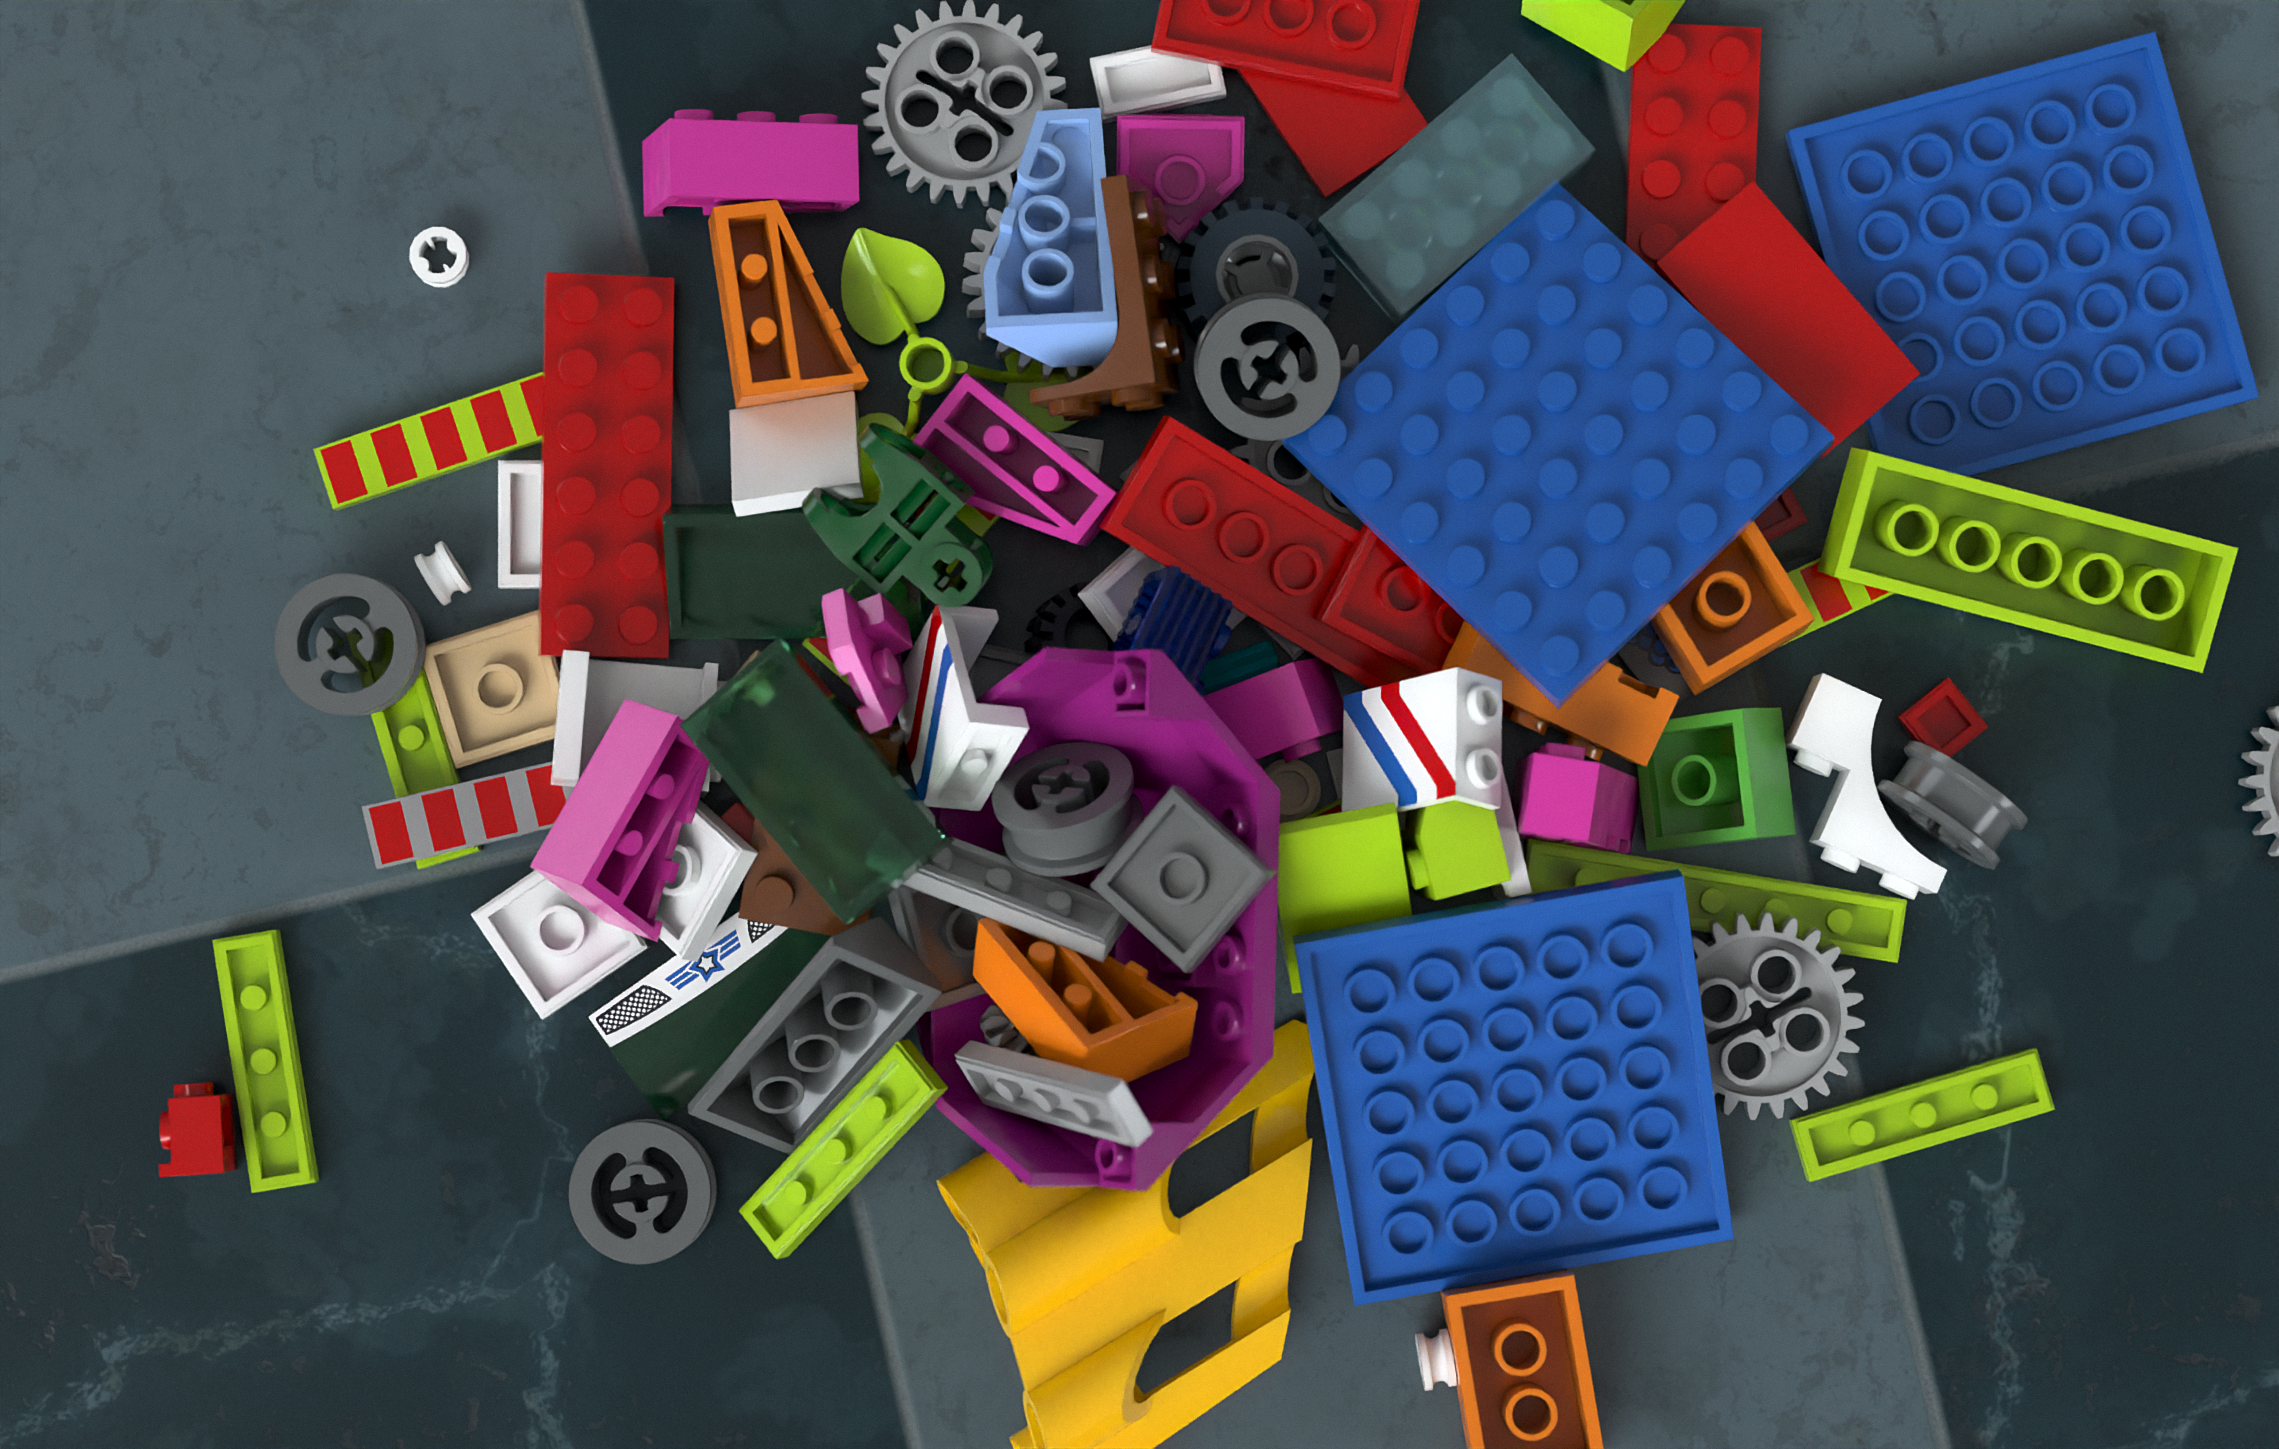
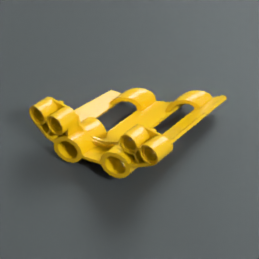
M1293 1019L1274 1030L1273 1057L1184 1150L1186 1151L1255 1109L1250 1138V1176L1181 1218L1173 1215L1168 1201V1182L1174 1162L1147 1191H1131L1099 1186L1029 1187L1023 1181L1020 1183L1013 1172L988 1151L983 1152L936 1181L951 1213L966 1230L973 1251L985 1270L995 1311L1003 1330L1011 1340L1025 1389L1023 1392V1405L1028 1426L1010 1436V1442L1014 1449H1153L1281 1360L1291 1312L1288 1300L1290 1262L1294 1245L1302 1240L1313 1139H1308L1306 1131L1308 1094L1315 1072L1307 1024ZM1236 1280L1232 1304L1231 1341L1144 1394L1135 1383L1142 1359L1161 1326Z

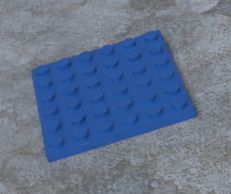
M2156 32L1791 129L1785 134L1819 257L1921 373L1865 421L1873 452L1972 477L2259 398Z
M1555 180L1339 383L1330 407L1314 425L1293 437L1282 439V445L1559 709L1831 447L1835 436Z
M1679 869L1293 936L1354 1306L1734 1239L1684 877Z

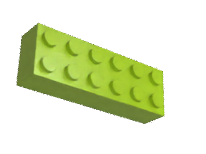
M1851 447L1817 571L1851 582L2203 673L2238 548Z

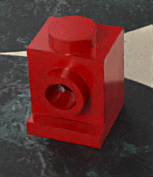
M213 1082L175 1084L174 1098L168 1099V1111H162L160 1115V1140L164 1150L171 1149V1161L159 1164V1177L216 1174L237 1170L233 1093L214 1094Z

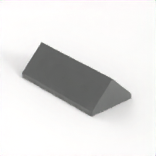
M881 916L833 935L688 1104V1113L791 1155L890 1048L903 1038L942 993L941 982Z

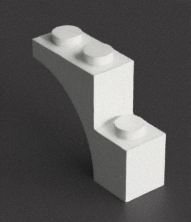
M1821 673L1813 676L1785 738L1786 748L1797 752L1793 761L1795 764L1825 777H1829L1832 769L1840 773L1809 842L1823 847L1824 850L1820 858L1836 867L1856 873L1859 865H1863L1882 874L1879 885L1903 897L1914 900L1918 891L1924 894L1937 893L1947 869L1923 856L1905 840L1887 815L1874 782L1871 765V741L1876 714L1882 699L1827 674Z

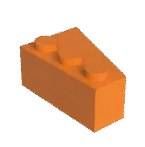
M778 200L713 207L708 225L736 409L849 391L861 393L869 380L861 364L857 363L840 329L841 325L833 309H830L813 276L814 271Z
M988 917L978 921L972 975L1042 1059L1122 1079L1124 1083H1128L1189 1056L1198 1004L1191 997L1183 992L1173 997L1147 980L1148 970L1132 960L1124 966L1107 955L1102 962Z

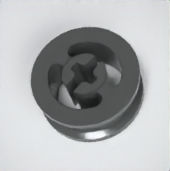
M1249 293L1224 304L1204 325L1194 351L1195 380L1209 410L1216 419L1231 431L1255 440H1281L1293 437L1307 430L1328 410L1339 385L1340 357L1331 332L1308 306L1295 298L1280 293ZM1262 321H1278L1296 328L1305 336L1311 350V369L1307 374L1299 375L1296 356L1288 345L1283 343L1275 357V361L1281 367L1280 373L1276 377L1266 373L1254 388L1259 397L1263 399H1276L1286 393L1292 394L1289 403L1273 410H1254L1240 405L1225 392L1221 381V364L1223 360L1228 357H1234L1236 372L1240 380L1248 390L1251 388L1258 375L1257 370L1252 364L1253 359L1257 355L1262 358H1269L1279 344L1273 335L1266 333L1257 334L1248 339L1241 338L1243 329Z
M340 573L324 576L312 581L301 588L290 599L278 620L274 648L277 665L285 683L303 702L329 714L362 716L377 713L391 707L410 691L417 681L424 664L426 639L423 624L415 607L398 589L372 577L353 573ZM359 598L365 600L370 606V612L365 618L340 615L332 619L346 633L356 635L361 633L363 638L356 646L368 662L379 663L385 651L383 636L389 629L393 635L394 650L391 662L379 680L365 689L348 693L338 690L332 685V676L336 672L358 675L368 670L356 657L340 656L339 651L343 649L345 643L335 629L322 627L319 630L316 638L317 656L314 660H311L309 656L308 639L313 623L327 607L344 599Z
M1910 740L1904 748V752L1909 758L1893 782L1885 779L1881 780L1876 787L1877 792L1906 819L1949 849L1984 868L1995 870L2000 862V858L1995 851L2011 828L2018 831L2024 829L2028 823L2027 817L2007 797L1966 767L1928 745Z
M1080 741L1061 743L1039 749L1022 757L1002 773L999 780L996 781L991 798L995 815L1004 826L1002 841L1005 852L1011 862L1024 871L1042 876L1076 875L1108 864L1145 820L1141 802L1133 793L1135 779L1128 758L1111 746L1096 742Z
M636 1119L602 1132L582 1151L574 1165L570 1178V1209L575 1224L583 1237L591 1246L605 1256L629 1264L660 1262L676 1255L692 1244L709 1224L717 1201V1176L708 1152L690 1132L665 1120ZM654 1147L669 1154L681 1167L688 1188L686 1208L679 1222L673 1228L668 1229L662 1225L661 1215L673 1204L676 1191L664 1192L649 1199L648 1207H644V1202L640 1197L622 1199L614 1203L613 1206L621 1217L635 1223L637 1231L636 1234H632L618 1227L606 1213L600 1194L601 1177L609 1160L617 1153H621L626 1158V1167L615 1176L611 1185V1191L626 1189L638 1183L640 1174H643V1180L648 1185L670 1181L674 1178L671 1170L664 1164L654 1161L651 1157V1149Z

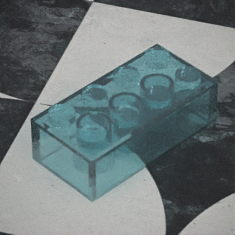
M1511 53L1323 214L1317 221L1315 232L1317 234L1320 232L1324 233L1329 242V249L1396 326H1399L1494 237L1558 183L1562 186L1589 162L1596 149Z

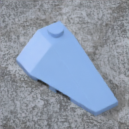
M1101 108L1039 110L1036 112L1017 169V180L1008 207L1004 208L999 223V235L992 256L989 255L983 272L987 336L1051 367L1100 365L1108 356L1117 337L1114 272L1100 178H1106Z

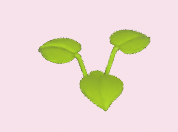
M858 228L855 231L845 254L841 274V296L847 320L862 338L875 345L889 344L900 337L904 331L907 333L909 344L902 351L899 364L902 376L912 386L908 393L910 401L908 419L905 426L890 414L872 413L859 418L860 434L870 423H878L914 440L918 435L915 431L920 420L923 396L925 394L936 395L946 391L954 383L957 375H964L965 373L983 380L1007 383L1004 399L1046 432H1058L1078 422L1064 421L1063 416H1050L1048 409L1033 405L1030 401L1029 390L1068 383L1063 368L1055 367L1051 378L1046 383L1042 382L1041 364L1033 362L1022 375L1017 373L1020 355L1015 351L1004 358L1008 371H998L968 364L965 361H956L954 355L940 341L929 337L921 338L915 324L925 323L933 319L940 311L944 302L946 283L940 265L925 249L912 242L882 235L866 228ZM1086 366L1079 367L1076 380L1090 374ZM861 447L864 497L850 500L855 503H876L880 498L881 484L877 473L871 467L875 461Z

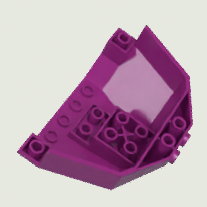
M1045 647L975 700L976 703L1024 708L1029 729L1005 770L1022 757L1056 744L1084 741L1111 746L1122 752L1131 763L1135 779L1133 793L1141 802L1144 819H1146L1173 785L1181 786L1276 873L1192 973H1185L1130 922L1108 953V956L1124 966L1132 960L1148 970L1147 980L1173 997L1183 992L1198 1002L1189 1056L1125 1083L1153 1130V1133L1138 1147L982 1104L958 1065L955 1054L970 1040L987 1044L985 1034L980 1026V1018L990 1005L998 1006L988 993L925 1012L915 1024L924 1058L948 1087L937 1099V1109L1029 1187L1099 1186L1131 1191H1147L1273 1057L1280 789L1163 650L1144 649L1113 652ZM992 792L980 811L925 806L949 836L993 853L1005 851L1002 841L1004 826L995 815L991 798ZM1106 865L1081 874L1056 877L1095 891L1090 885Z

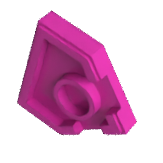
M1149 113V115L1117 114L1116 176L1126 174L1152 190L1153 198L1160 197L1162 199L1167 219V232L1178 244L1189 235L1190 231L1197 227L1201 218L1210 211L1212 212L1244 181V116Z
M843 588L822 596L823 600L821 603L829 652L839 674L847 673L855 695L864 703L856 711L865 731L868 730L870 734L889 727L908 699L901 652L913 648L908 620L881 593L858 602Z

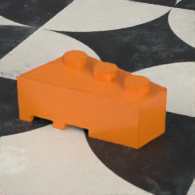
M1464 620L1441 670L1459 667L1501 680L1502 703L1514 708L1509 720L1543 736L1548 726L1569 735L1564 745L1585 748V757L1599 762L1604 752L1646 767L1679 698V695L1662 687L1649 686L1622 673L1623 669L1607 662L1558 709L1466 620Z

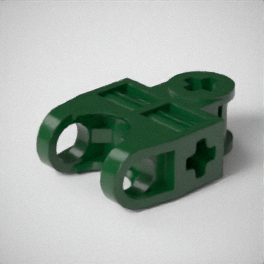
M870 423L859 435L858 441L868 456L875 461L871 467L877 473L881 484L879 501L867 505L855 503L847 497L840 501L822 488L815 487L802 501V508L806 518L835 557L877 594L881 593L884 596L895 582L904 575L932 602L940 606L958 607L965 605L977 595L979 590L988 581L994 565L993 554L987 542L956 516L957 512L976 491L928 449L892 428L878 423ZM935 489L939 494L917 517L914 512ZM905 522L910 525L909 528L904 525ZM897 533L900 538L883 558L879 560L876 555ZM957 558L965 564L966 568L954 578L948 574L946 569Z

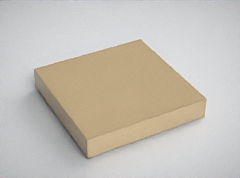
M539 610L426 645L423 665L455 769L460 770L554 740L560 665L557 657H538Z

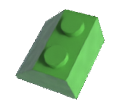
M1781 707L1740 708L1669 719L1647 766L1637 764L1647 851L1796 835Z

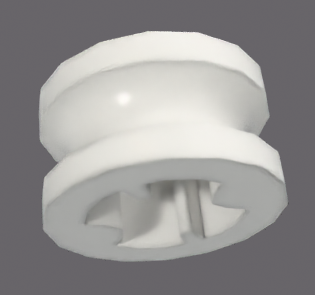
M431 227L423 230L414 238L410 247L409 260L413 270L424 283L433 287H449L456 284L465 276L469 267V253L465 243L455 231L448 228ZM437 241H446L449 252L457 257L451 268L446 264L443 265L445 269L443 273H432V265L427 259L423 258V254L428 246L436 250L434 243Z
M443 541L435 544V552L432 555L424 556L420 553L414 557L422 576L442 605L446 606L451 603V595L455 591L467 593L472 590L464 571Z
M1439 1329L1438 1335L1434 1338L1426 1337L1423 1332L1415 1333L1424 1390H1433L1434 1384L1439 1381L1446 1382L1449 1387L1457 1386L1456 1370L1448 1329Z

